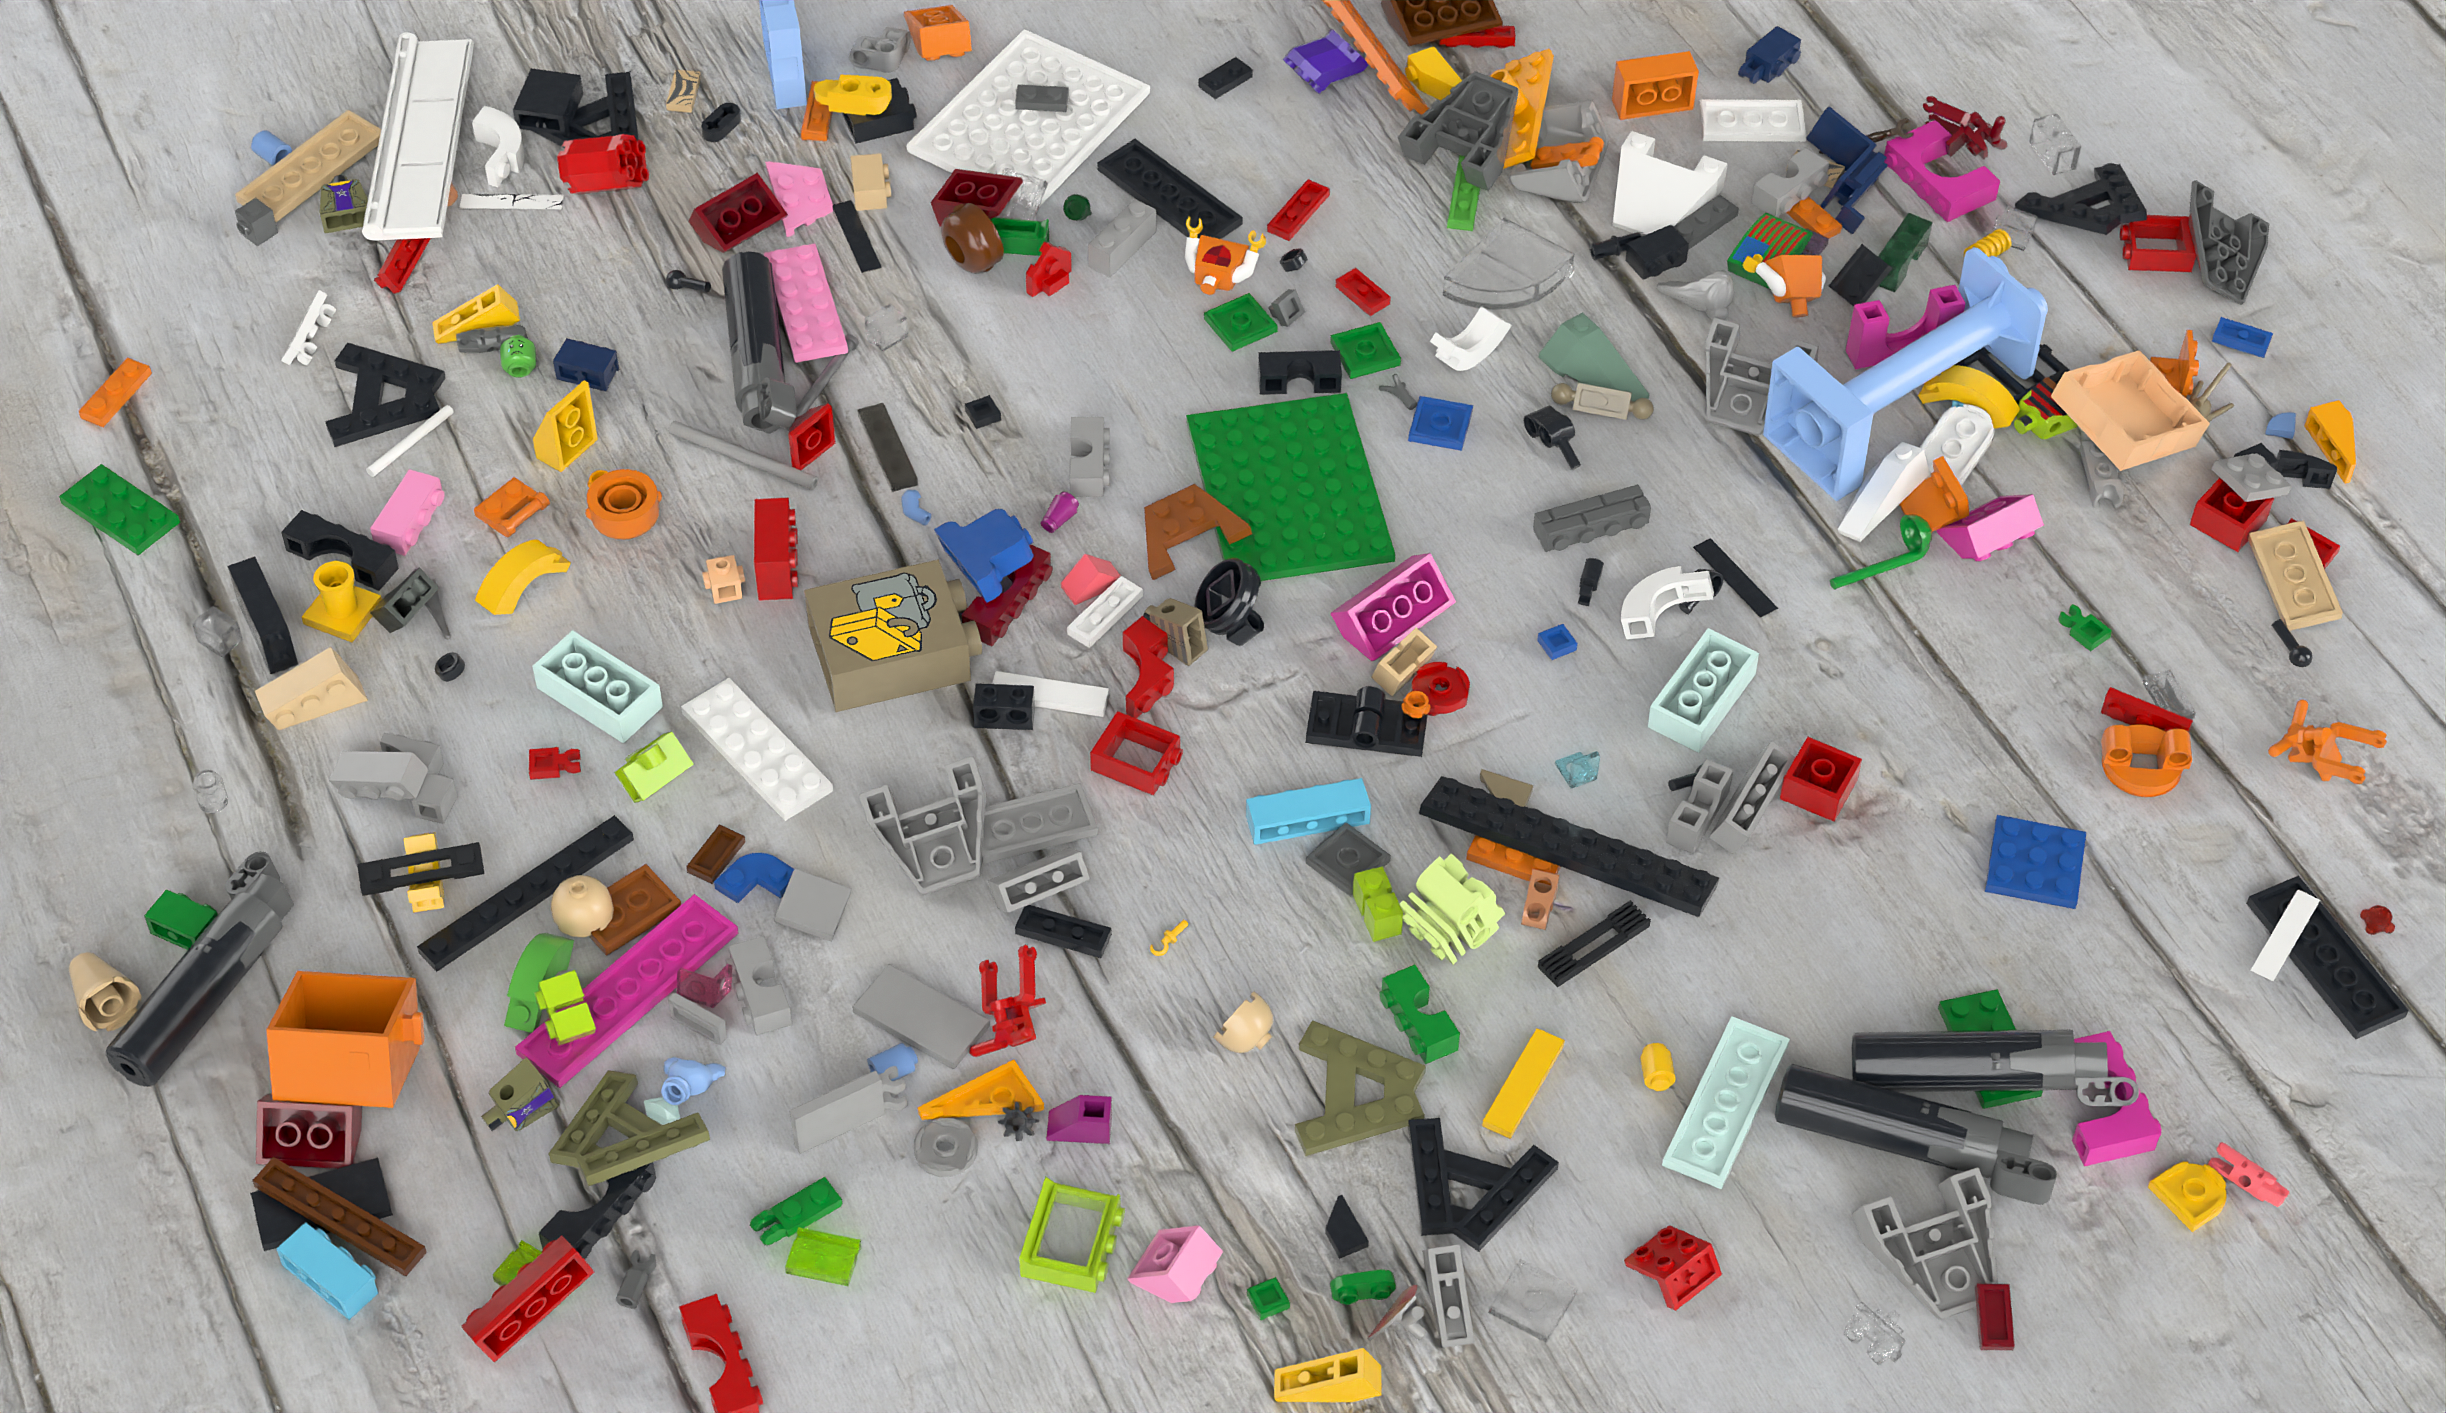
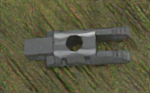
M501 325L456 334V340L460 353H483L499 351L501 344L514 335H521L527 339L528 336L525 327L521 325Z

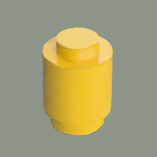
M1652 1043L1645 1046L1640 1056L1644 1083L1649 1089L1664 1091L1672 1086L1676 1080L1671 1052L1661 1043Z

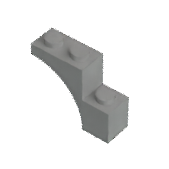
M384 733L380 740L382 752H413L429 768L417 798L412 799L416 818L444 824L458 796L454 779L439 774L444 764L440 745L430 741L410 739L403 735Z

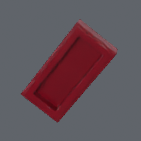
M1977 1283L1975 1286L1980 1350L2013 1351L2015 1344L2010 1284Z

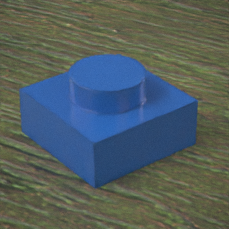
M1564 624L1538 633L1537 641L1551 660L1577 651L1578 643Z

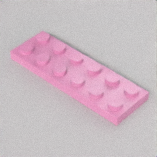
M816 243L765 252L764 256L772 263L776 301L794 362L848 353L847 342Z

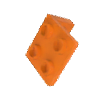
M2186 330L2178 359L2150 358L2152 364L2165 376L2170 385L2185 398L2187 395L2192 394V377L2197 376L2199 370V360L2194 358L2197 354L2198 343L2197 340H2193V330Z
M1943 456L1933 460L1934 472L1931 473V477L1925 479L1899 504L1904 515L1915 514L1925 519L1929 523L1932 532L1969 516L1968 497Z

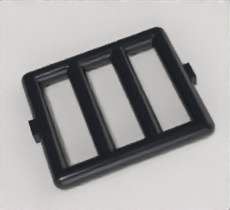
M2040 344L2038 357L2056 372L2049 378L2058 384L2064 372H2068L2070 369L2052 355L2050 347L2046 344ZM1985 347L1955 364L1956 366L1968 367V365L1979 361L2016 394L2013 398L2018 406L2021 399L2046 378L2035 368L2034 374L2029 378L2036 384L2026 389L1988 356L1990 352Z

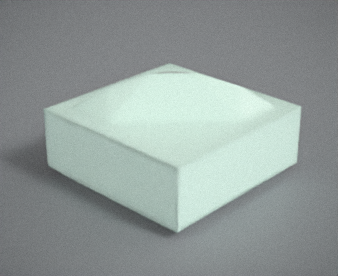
M663 1097L644 1100L647 1116L661 1125L680 1119L678 1105L669 1104Z

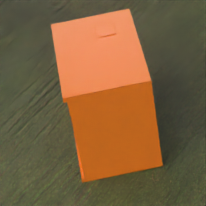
M297 971L266 1029L272 1099L275 1101L393 1108L420 1050V1045L424 1043L423 1012H418L416 978Z

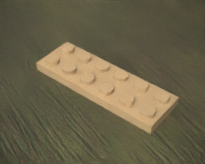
M347 110L235 194L236 200L241 205H245L254 198L259 199L273 210L275 222H278L319 191L323 185L331 182L335 176L340 175L376 148L379 144L381 129Z

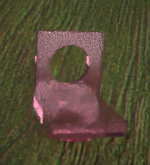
M727 964L714 978L683 968L677 971L676 993L698 1004L714 1008L732 989V965ZM725 977L724 985L720 991L721 982Z

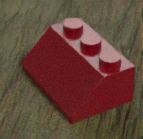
M757 172L694 208L688 222L703 243L725 253L786 218L788 214Z
M266 1094L257 1101L256 1164L266 1165L272 1157L288 1166L338 1169L354 1164L361 1133L362 1106L275 1101L272 1099V1094Z

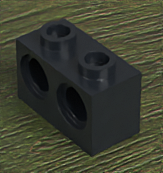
M976 683L973 702L974 728L1033 730L1035 713L1034 686Z

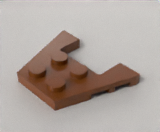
M1196 484L1144 507L1148 570L1152 580L1176 570L1166 551L1167 549L1216 526L1220 527L1229 545L1252 534L1248 523Z

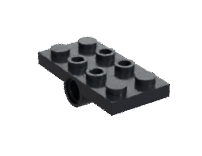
M1372 686L1360 688L1356 696L1313 691L1305 743L1422 757L1428 714H1423L1421 718H1412L1403 712L1401 707L1402 703H1404L1403 701L1388 700L1381 689Z

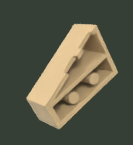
M332 647L255 691L264 716L278 730L368 701L359 677Z

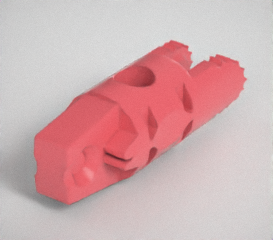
M2220 1142L2216 1149L2217 1152L2235 1166L2232 1167L2217 1157L2211 1158L2208 1165L2260 1201L2266 1200L2276 1207L2281 1206L2290 1191L2276 1181L2277 1178L2271 1173L2265 1171L2262 1167L2250 1161L2227 1144Z

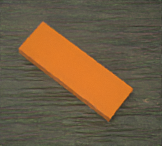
M820 81L811 82L801 129V140L827 141L833 111H829V105H823L815 99L814 86Z

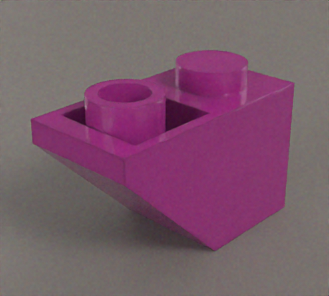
M1079 1095L1049 1110L1046 1141L1110 1144L1112 1097Z

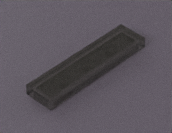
M884 403L857 409L859 420L891 492L917 486L918 478Z

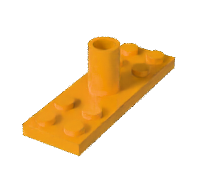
M1550 48L1534 52L1518 60L1514 59L1505 64V69H1499L1490 75V77L1515 86L1519 90L1503 169L1535 158L1554 54Z

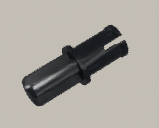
M1639 232L1618 238L1614 235L1606 241L1592 243L1589 245L1592 259L1597 260L1610 255L1620 256L1621 252L1626 251L1628 242L1642 236Z

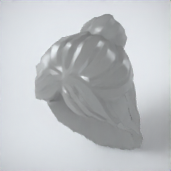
M1724 269L1715 271L1711 275L1692 282L1668 281L1657 284V289L1661 293L1680 300L1695 310L1707 312L1711 319L1715 317L1725 320L1728 317L1729 310L1727 307L1733 299L1734 288L1731 275Z

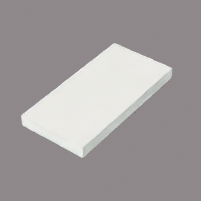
M1701 99L1699 102L1703 141L1805 142L1806 140L1801 100Z

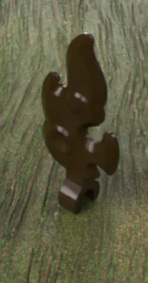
M1902 119L1898 122L1896 128L1874 132L1866 136L1876 143L1895 135H1899L1902 138H1911L1914 136V132L1906 134L1902 131V126L1911 122L1910 119Z

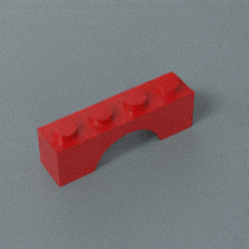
M717 1294L679 1306L682 1325L691 1349L711 1352L725 1363L723 1374L709 1388L714 1412L759 1413L758 1406L764 1404L758 1385L752 1387L749 1378L753 1377L748 1358L741 1359L739 1351L743 1350L739 1334L737 1330L731 1332L728 1324L733 1323L728 1305H721Z

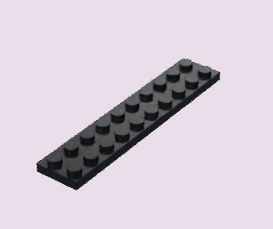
M1441 776L1420 805V815L1696 917H1700L1719 882V877L1711 875L1707 871L1697 870L1677 860L1656 855L1650 850L1626 844L1620 839L1604 836L1593 829H1585L1569 823L1565 819L1544 814L1538 809L1519 806L1508 798H1497L1483 789L1462 784L1453 778Z

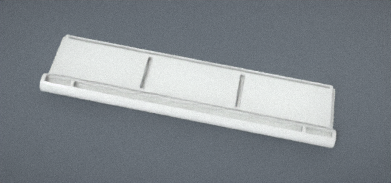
M409 32L402 33L399 36L362 233L365 238L369 240L442 237L474 48L472 39L418 41L417 37Z

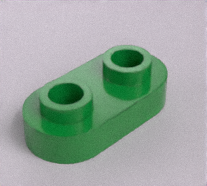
M1380 1269L1338 1276L1330 1282V1290L1333 1300L1349 1305L1358 1300L1386 1299L1396 1290V1282L1393 1272Z

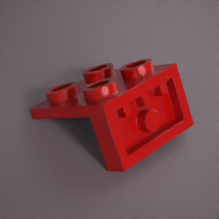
M1673 1226L1661 1229L1657 1235L1644 1245L1636 1248L1631 1255L1624 1259L1626 1267L1658 1281L1667 1307L1675 1311L1722 1275L1712 1244Z

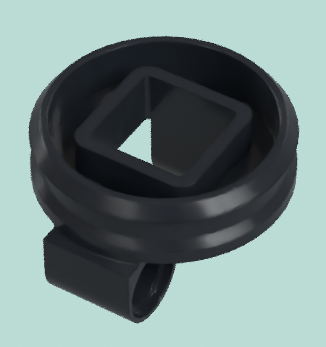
M1231 558L1218 563L1203 579L1195 598L1194 607L1202 610L1204 628L1216 635H1226L1228 641L1238 646H1243L1264 630V622L1261 616L1252 610L1257 599L1259 587L1261 586L1260 576L1253 566L1244 563L1238 558ZM1222 595L1225 596V597H1227V598H1229V599H1228L1226 602H1224L1223 604H1222Z

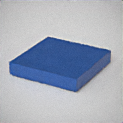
M1420 396L1408 441L1462 451L1473 412V405Z

